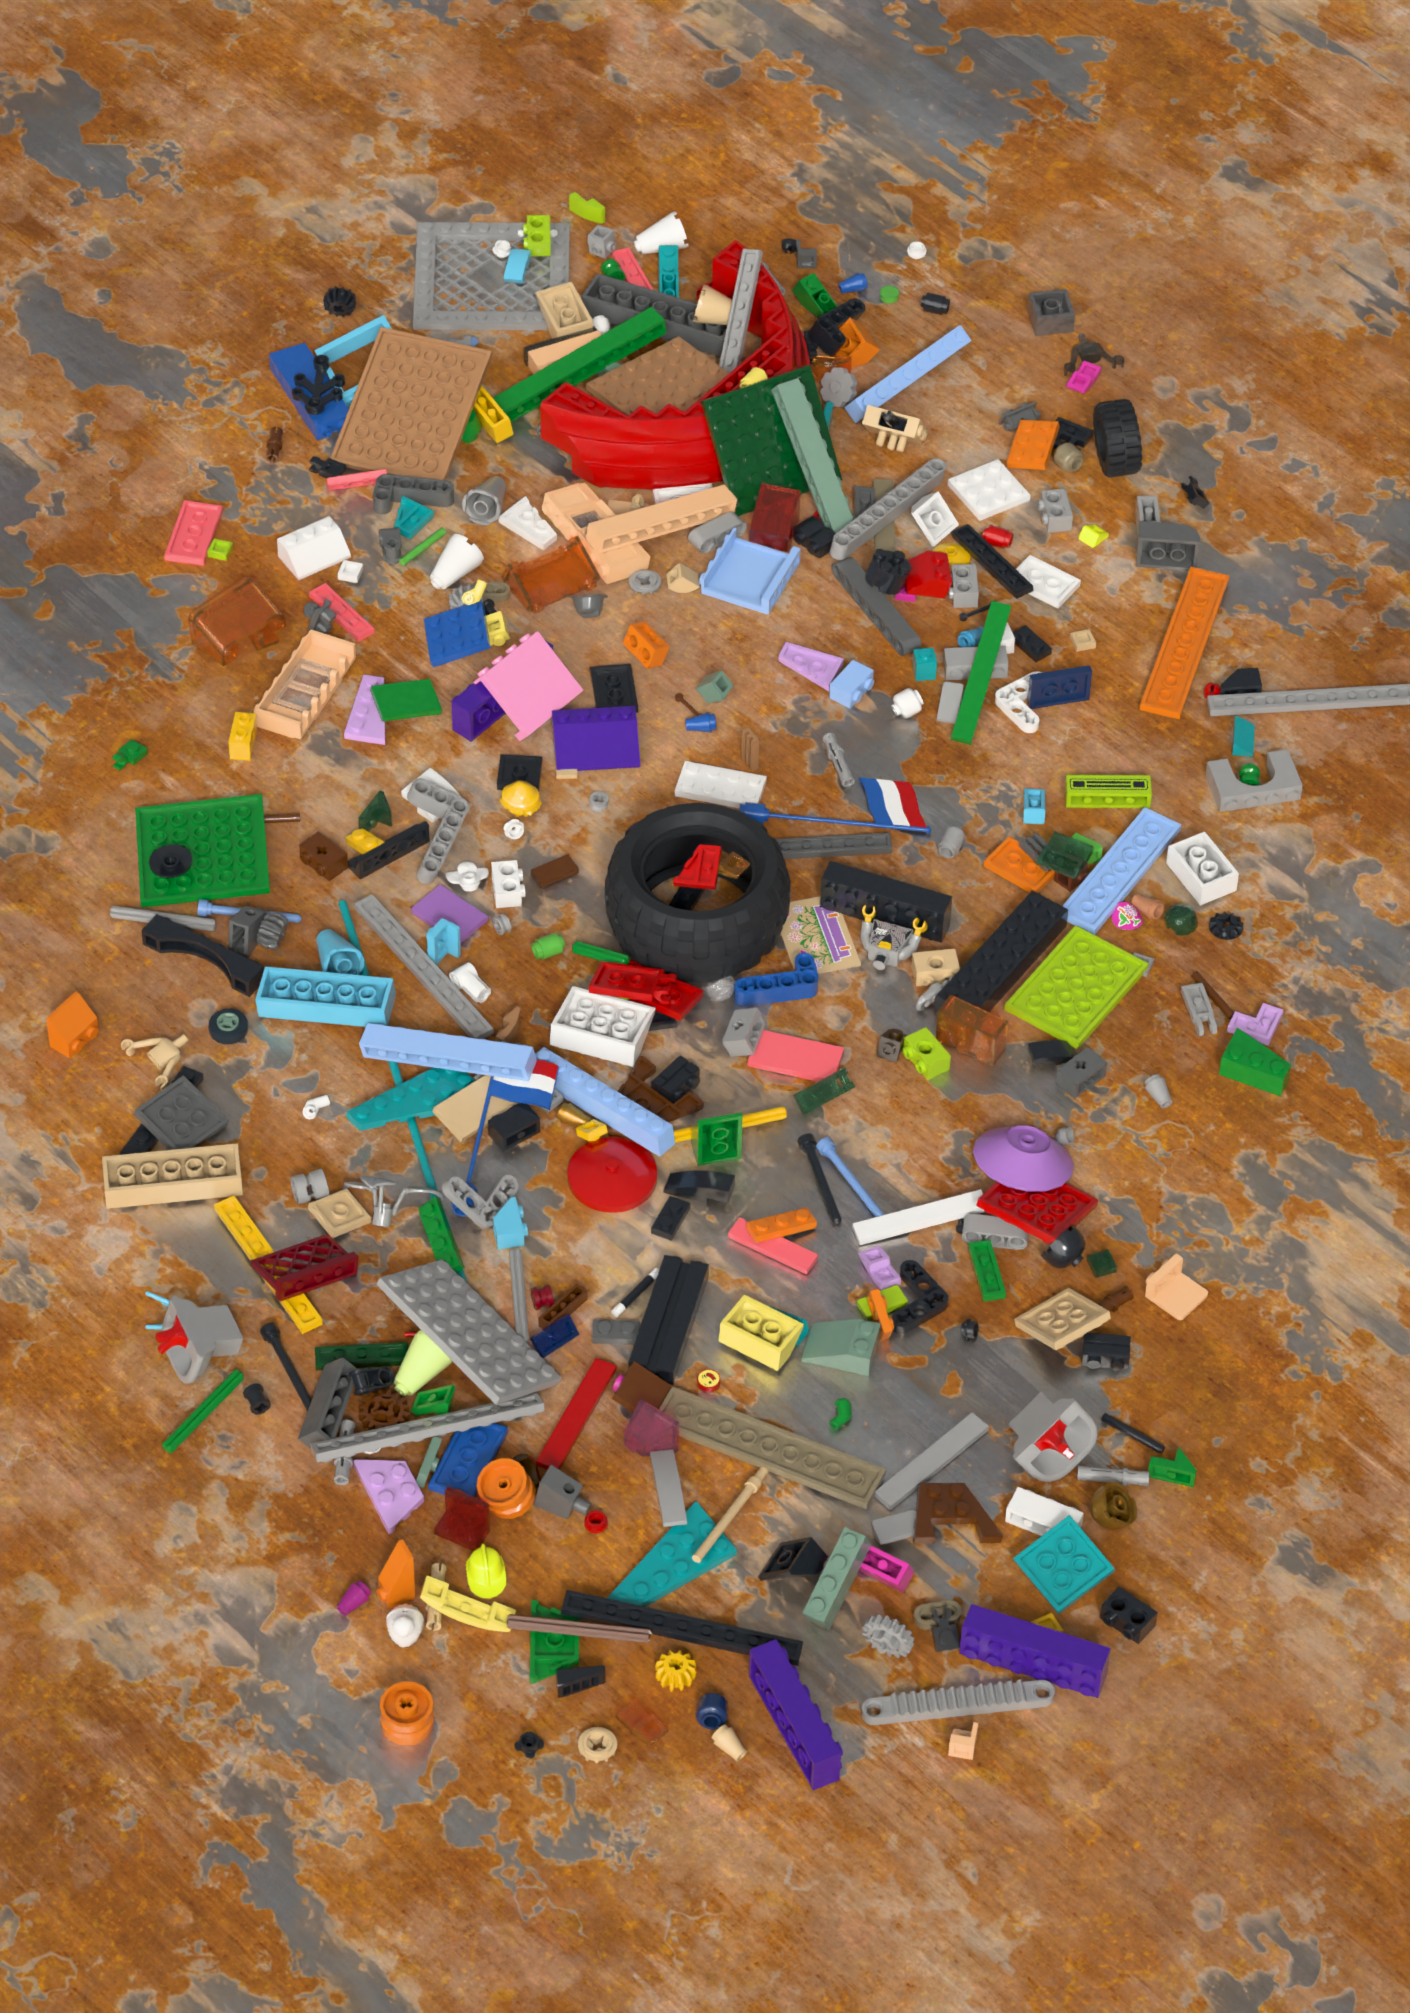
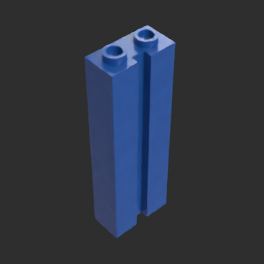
M302 343L270 353V370L315 439L318 441L330 437L334 431L340 434L349 410L343 400H333L325 405L322 413L310 415L306 412L305 404L301 400L296 401L292 398V390L299 387L294 382L296 374L302 373L312 384L315 383L317 371L313 363L315 357L307 345ZM324 374L323 384L329 381L326 374ZM303 386L300 387L303 389L304 394H306L310 398L312 397L313 394H311ZM332 389L322 394L321 398L330 394Z

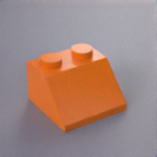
M850 317L839 328L846 337V342L832 358L839 368L849 369L867 364L880 351V348L866 327Z
M76 991L46 1018L50 1047L69 1059L80 1052L83 1046L91 1039H94L99 1032L96 1015Z

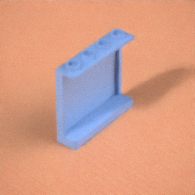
M733 528L731 533L725 536L722 547L717 549L714 560H710L707 571L701 574L699 580L701 594L769 615L800 564L801 548L793 546L789 554L737 538V528Z

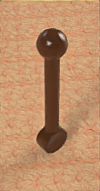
M677 693L675 695V700L682 702L695 716L702 714L698 713L683 699V694Z

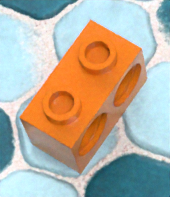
M646 621L630 624L623 640L625 647L646 669L662 666L670 648Z

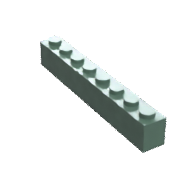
M797 378L779 384L771 391L822 523L837 533L852 522L855 516L849 510L848 498L843 494L841 480L834 471V462L827 453V444L820 435V426L814 419L812 405L805 396V387Z

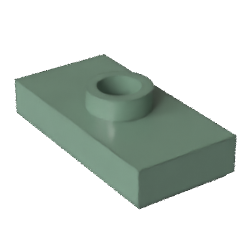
M434 1436L431 1440L416 1480L419 1487L424 1488L430 1470L435 1472L440 1458H437L436 1455L442 1441L439 1437Z

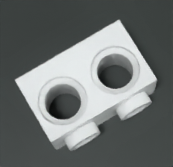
M517 860L491 862L496 908L522 906L521 897H525V886L520 884V881H523L522 868L518 869Z

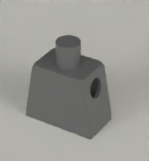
M244 906L229 920L228 949L249 958L258 945L257 933L261 921H263L266 915L263 909Z
M551 1465L540 1481L534 1506L568 1519L574 1510L585 1516L592 1503L580 1497L583 1489L582 1484Z

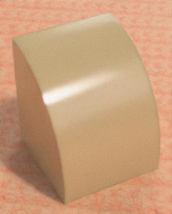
M678 563L666 574L668 589L674 592L688 593L700 587L698 573L681 563Z

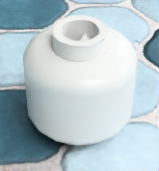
M907 688L893 697L894 704L891 707L897 716L901 715L903 718L908 719L922 710L924 702L916 689L913 691L911 688Z

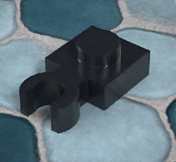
M804 331L811 365L817 364L818 345L809 336V331Z
M949 1607L944 1609V1618L938 1617L937 1610H933L931 1613L932 1619L938 1626L931 1628L935 1652L960 1648L956 1624L949 1625L948 1620L951 1617Z

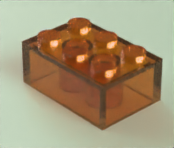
M950 995L937 1013L936 1039L941 1044L947 1045L992 1067L1005 1052L1008 1021Z

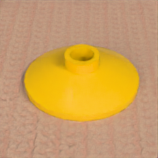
M945 543L938 545L932 550L947 553L950 572L951 565L970 563V554L958 544Z

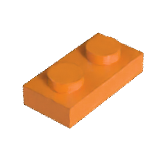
M879 1289L871 1290L866 1299L873 1321L881 1323L880 1341L889 1339L894 1330V1323L892 1318L887 1315L885 1296H881Z

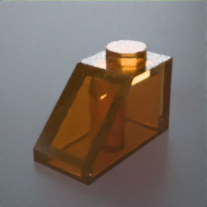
M812 356L814 380L821 381L824 374L831 372L834 367L846 368L848 373H851L852 357Z

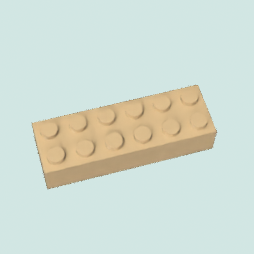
M238 1143L102 1157L107 1209L243 1195Z

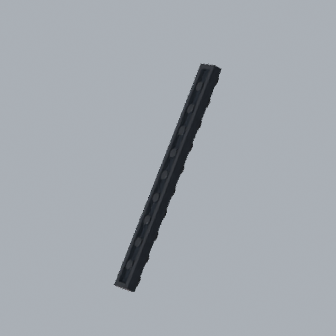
M566 1590L561 1609V1615L602 1624L648 1628L653 1635L749 1656L750 1649L776 1639L780 1647H785L790 1664L795 1666L799 1664L803 1641L571 1590Z

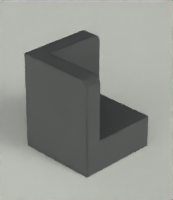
M796 240L797 269L817 268V249H801L800 240Z

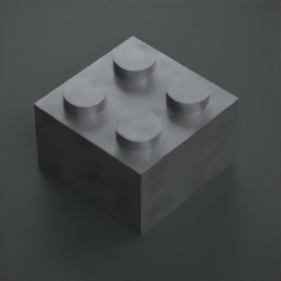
M1067 289L1029 293L1027 311L1035 336L1073 332L1075 313Z

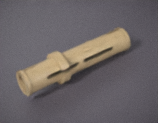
M434 1563L431 1566V1577L445 1582L446 1565L441 1564V1570H439V1563ZM426 1603V1610L428 1611L426 1628L431 1630L432 1623H434L433 1631L441 1629L442 1613Z

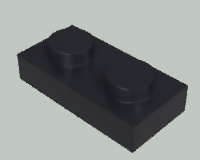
M1026 625L1012 632L1015 637L1014 644L1035 663L1052 654V648Z
M669 1196L651 1227V1234L672 1241L690 1210V1203Z

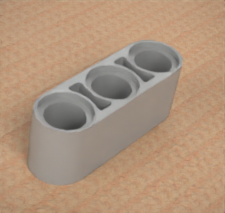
M730 511L693 529L688 536V541L701 553L705 554L722 546L725 536L730 534L733 528H737V538L743 535L747 529V524L733 511Z
M969 1214L964 1218L962 1240L966 1243L991 1240L992 1247L1021 1250L1027 1246L1029 1234L1012 1224L1006 1223L999 1217Z

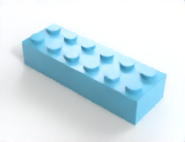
M265 966L255 1001L259 1017L366 1027L367 1023L388 1026L396 998L393 978Z

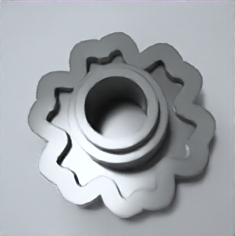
M834 367L831 372H826L821 380L823 387L820 390V394L825 402H833L834 407H845L846 402L851 403L857 394L855 375L848 373L846 368Z

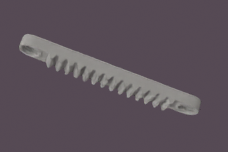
M1019 1679L1016 1683L1010 1680L1006 1684L998 1682L996 1685H993L991 1682L987 1686L979 1684L977 1687L969 1685L967 1688L960 1686L958 1689L950 1687L948 1690L940 1688L939 1691L931 1689L929 1692L921 1690L919 1693L912 1691L910 1694H906V1692H902L900 1695L892 1693L890 1696L875 1697L864 1701L861 1717L869 1725H882L1041 1708L1052 1704L1055 1688L1053 1684L1046 1680L1022 1682ZM1043 1689L1049 1695L1042 1698L1036 1694V1691ZM875 1707L880 1710V1713L872 1716L867 1713V1710Z

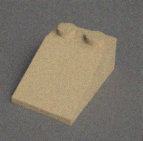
M572 281L536 292L538 303L554 343L593 332V320Z

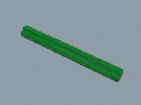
M237 1369L233 1370L162 1443L163 1450L172 1453L244 1380L243 1373Z

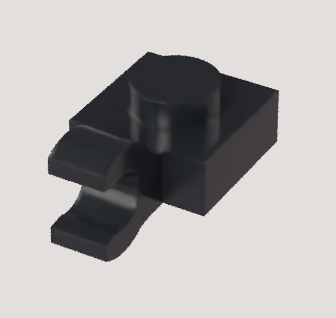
M313 456L310 460V463L313 465L309 470L313 473H319V476L326 479L342 476L346 471V464L330 458L323 461L319 457Z
M1189 476V485L1181 483V487L1187 491L1189 495L1187 498L1193 505L1197 504L1204 509L1209 505L1204 491L1199 488L1197 479Z

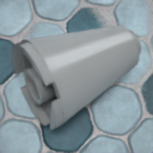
M493 476L466 493L462 501L464 513L467 512L472 522L486 526L499 518L507 488L506 482L501 477Z

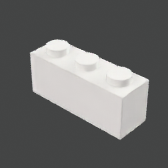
M1018 1487L1007 1506L1005 1522L1042 1536L1068 1515L1081 1528L1084 1513L1074 1507L1060 1504L1051 1498L1037 1495L1031 1490Z

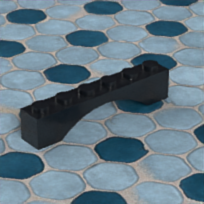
M156 914L141 930L144 946L159 953H185L203 958L216 965L225 974L232 989L248 997H251L260 986L264 972V966L260 963L252 961L242 954L226 948L222 944H217L205 936L189 930L185 926H180L169 918Z

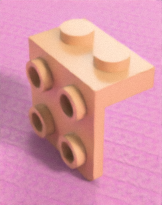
M1175 1254L1170 1260L1166 1259L1158 1271L1152 1272L1147 1277L1145 1297L1176 1319L1183 1320L1208 1297V1291L1182 1273L1183 1258Z

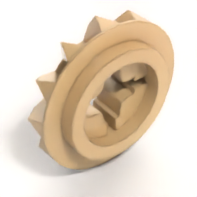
M590 1728L579 1737L578 1748L580 1755H583L587 1761H595L596 1764L602 1760L607 1762L611 1756L615 1755L617 1739L606 1728ZM602 1741V1748H597L593 1751V1744L597 1745Z

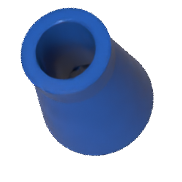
M856 273L843 282L838 283L841 294L864 291L865 288H868V283L864 273Z
M708 712L687 718L686 729L687 731L712 733L713 730H717L716 716Z

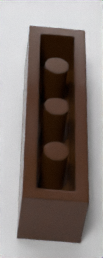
M575 1284L538 1318L539 1327L550 1334L588 1300L587 1290Z

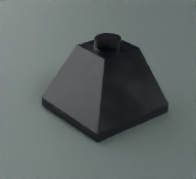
M812 1537L781 1542L758 1578L763 1581L817 1575L823 1570L824 1563L829 1556Z

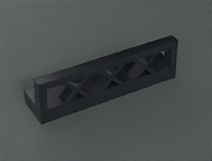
M426 821L415 824L384 841L385 843L369 852L354 857L348 861V868L361 880L429 843V824Z

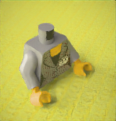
M866 905L863 907L862 912L865 921H862L860 938L864 950L868 951V958L874 961L873 966L876 969L883 970L886 964L898 966L902 960H906L912 956V953L917 951L921 940L920 934L925 932L928 927L925 921L922 927L917 928L919 918H916L913 921V927L915 928L913 933V929L875 919L872 923L871 919L876 914L875 907L873 906L872 914H866Z

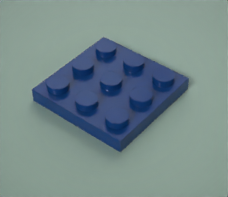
M482 600L424 619L430 662L433 668L491 648Z

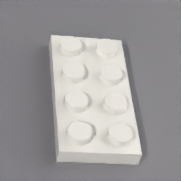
M685 761L675 788V796L740 808V804H745V802L760 803L767 776Z

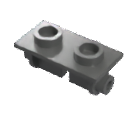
M1037 401L1031 404L1028 402L1024 403L1014 411L1012 409L1007 410L1002 414L1003 417L998 424L1004 423V429L1011 432L1018 429L1021 419L1038 420L1041 417L1040 412L1034 409Z

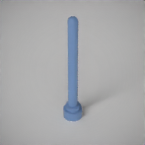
M199 899L197 915L207 917V915H212L213 913L234 916L242 908L213 905L209 900ZM273 912L281 914L288 919V922L299 923L302 920L299 914Z
M830 1137L821 1139L816 1145L818 1152L822 1156L829 1157L875 1217L883 1216L882 1210L836 1153V1145Z

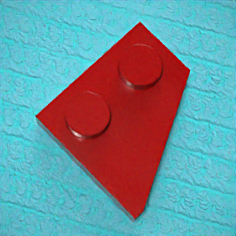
M699 844L693 852L692 858L688 859L685 863L683 871L678 877L674 878L673 884L679 887L716 890L722 848L721 846Z

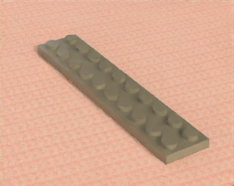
M673 1386L652 1420V1426L756 1467H766L769 1472L864 1509L868 1508L875 1495V1491L879 1488L886 1475L885 1468Z

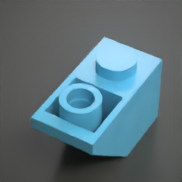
M511 1197L493 1218V1233L497 1250L524 1246V1236H528L526 1222L522 1223L521 1221L524 1218L522 1205L517 1204L516 1197Z

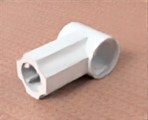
M466 963L449 973L450 981L458 990L462 988L475 1002L483 1003L491 994V989L478 977L477 971L471 963Z

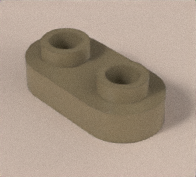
M477 582L473 583L471 585V588L474 587ZM487 582L483 593V601L491 599L494 602H503L509 599L510 586L507 583Z
M953 1600L922 1604L914 1611V1623L917 1627L924 1630L938 1627L937 1623L932 1619V1611L937 1610L938 1617L944 1618V1609L949 1607L952 1615L948 1620L949 1625L957 1624L961 1619V1606Z

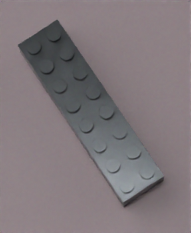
M598 273L581 296V300L592 318L603 315L609 320V323L620 325L640 312L652 307L665 319L667 333L660 338L670 341L679 336L697 350L721 357L727 325L692 322L698 303Z

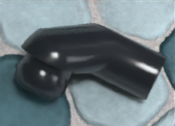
M487 599L483 601L486 616L497 612L494 609L495 603L493 600Z

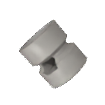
M322 1169L310 1171L308 1176L298 1174L290 1177L291 1188L297 1205L310 1202L313 1197L318 1200L329 1196L327 1180Z

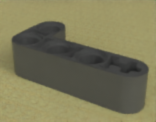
M383 474L377 478L373 492L374 511L381 515L388 514L392 510L393 502L401 503L402 496L421 505L450 507L454 504V485L447 480Z

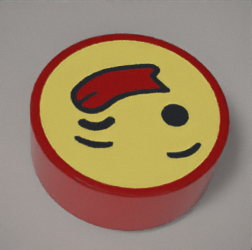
M712 1369L701 1371L697 1376L698 1388L706 1393L718 1390L720 1387L719 1373Z

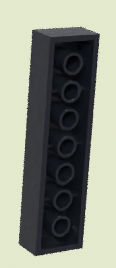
M1031 891L936 995L935 1013L972 1032L1067 927L1068 909Z

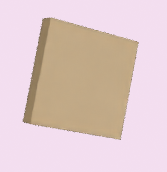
M347 1188L311 1202L308 1205L309 1211L332 1238L371 1223V1216Z

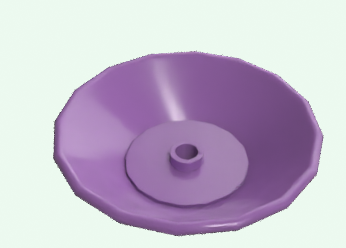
M1001 1126L988 1130L975 1141L973 1155L978 1167L991 1179L1010 1188L1027 1192L1049 1191L1061 1187L1072 1177L1074 1163L1069 1151L1056 1139L1035 1127Z

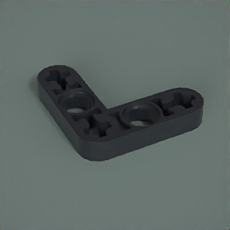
M906 1260L901 1264L900 1277L919 1299L892 1315L893 1331L898 1334H905L944 1312L948 1307L947 1293L914 1260ZM926 1283L930 1288L923 1290L918 1285ZM921 1308L925 1310L926 1313L923 1315H917L914 1313V1310Z

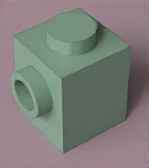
M720 670L705 676L696 687V690L707 704L715 701L718 703L726 698L727 693L734 685L724 672Z

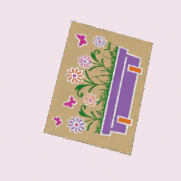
M821 896L790 902L789 914L783 925L781 936L793 969L795 957L800 953H809L813 956L818 974L862 966L843 914L821 908Z

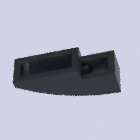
M698 1170L670 1173L663 1193L706 1204L708 1199L729 1203L735 1188V1175Z

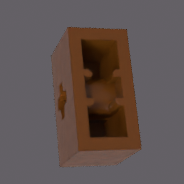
M320 832L315 833L299 845L301 861L305 865H309L319 876H323L328 881H331L348 869L347 853Z

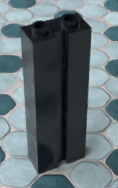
M664 1255L629 1358L628 1369L635 1361L668 1384L674 1385L709 1278V1264L692 1260L689 1264L684 1263L680 1257Z

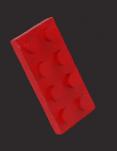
M629 959L630 963L628 965L644 967ZM676 979L675 982H671L672 984H678L676 991L670 992L669 995L664 994L671 997L669 1004H662L656 998L652 1002L636 999L630 1000L655 1007V1011L681 1021L703 998V990Z

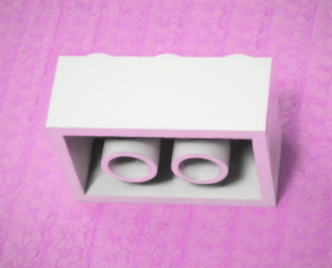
M1205 832L1168 846L1166 864L1199 905L1237 891L1239 873Z

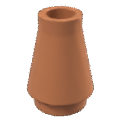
M1136 894L1132 899V905L1137 907L1149 919L1156 920L1163 914L1164 905L1158 899Z

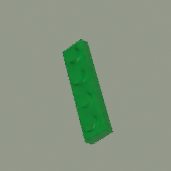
M434 1196L419 1207L418 1211L436 1261L443 1259L456 1273H459L465 1267L442 1202Z

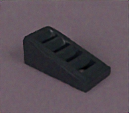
M604 1665L556 1670L558 1698L605 1683Z

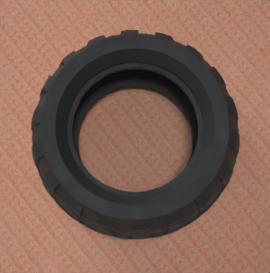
M686 803L654 811L646 815L641 821L635 822L626 830L625 837L616 844L608 865L605 879V908L611 928L619 940L620 947L628 956L635 958L639 964L648 968L663 969L664 974H676L677 979L680 981L710 982L728 979L755 967L760 963L762 956L769 954L774 949L789 914L791 882L779 843L775 838L768 835L767 829L761 823L738 810L710 803ZM699 844L721 846L722 853L718 877L733 883L744 893L738 900L720 909L690 911L667 905L652 893V890L662 882L680 875L688 859L692 858L693 852Z

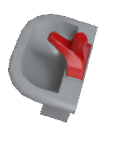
M177 1296L171 1297L164 1317L162 1331L157 1332L155 1337L156 1341L161 1343L157 1347L159 1353L163 1354L166 1352L176 1375L185 1384L195 1382L198 1377L205 1373L211 1357L238 1354L243 1341V1336L227 1305L199 1308L192 1301L180 1299Z
M1042 1391L1008 1423L1019 1436L1014 1444L1013 1450L1015 1453L1013 1458L1032 1477L1044 1482L1060 1480L1090 1453L1098 1437L1097 1424L1093 1417L1074 1398H1062L1053 1403Z

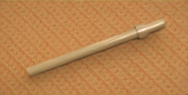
M760 1467L757 1473L747 1480L744 1490L692 1556L696 1563L701 1562L752 1493H756L761 1487L762 1480L768 1474L766 1467Z

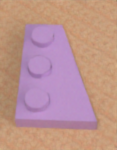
M786 642L778 659L782 664L827 691H830V683L838 676L844 664V658Z

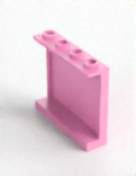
M538 631L532 635L529 633L519 639L520 645L516 646L514 644L505 651L507 655L504 658L500 655L491 662L493 666L490 669L487 666L477 673L479 678L474 681L475 684L481 681L513 721L519 729V732L515 734L519 741L529 736L552 717V710H560L583 691Z

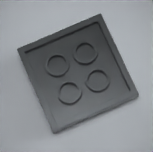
M184 1075L138 1107L133 1114L168 1150L198 1147L226 1127L229 1122Z

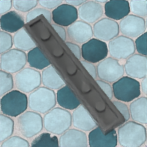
M890 833L776 839L784 859L892 853Z

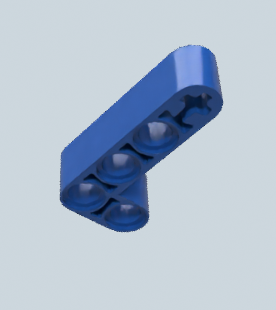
M809 953L798 954L795 957L794 971L738 979L735 982V1003L739 1006L747 1007L807 999L816 996L818 993V972L813 956Z

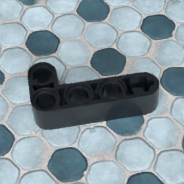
M854 298L823 314L810 328L809 336L827 355L835 356L846 342V337L839 328L850 317L857 321L866 309L865 304L861 300Z

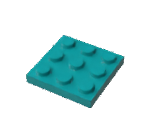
M1070 1515L1013 1558L1017 1566L1058 1615L1115 1572V1568Z

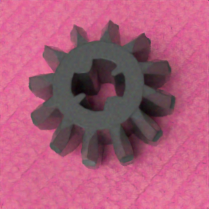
M273 912L265 915L257 933V943L267 949H277L286 935L288 919L281 914Z

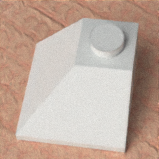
M938 491L923 496L912 506L911 514L932 547L959 525Z

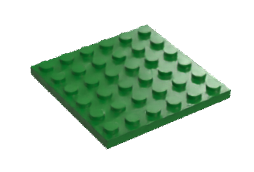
M262 794L135 808L141 908L197 902L199 899L215 900L270 893ZM180 845L191 853L192 865L187 872L178 877L163 878L151 871L149 858L155 850L162 846Z

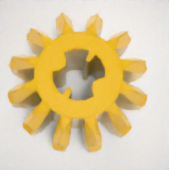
M670 1650L668 1656L661 1654L660 1661H657L655 1665L657 1681H661L662 1688L669 1686L671 1692L677 1687L682 1692L684 1686L690 1687L692 1680L696 1678L695 1660H691L689 1653L682 1655L681 1650L677 1654Z

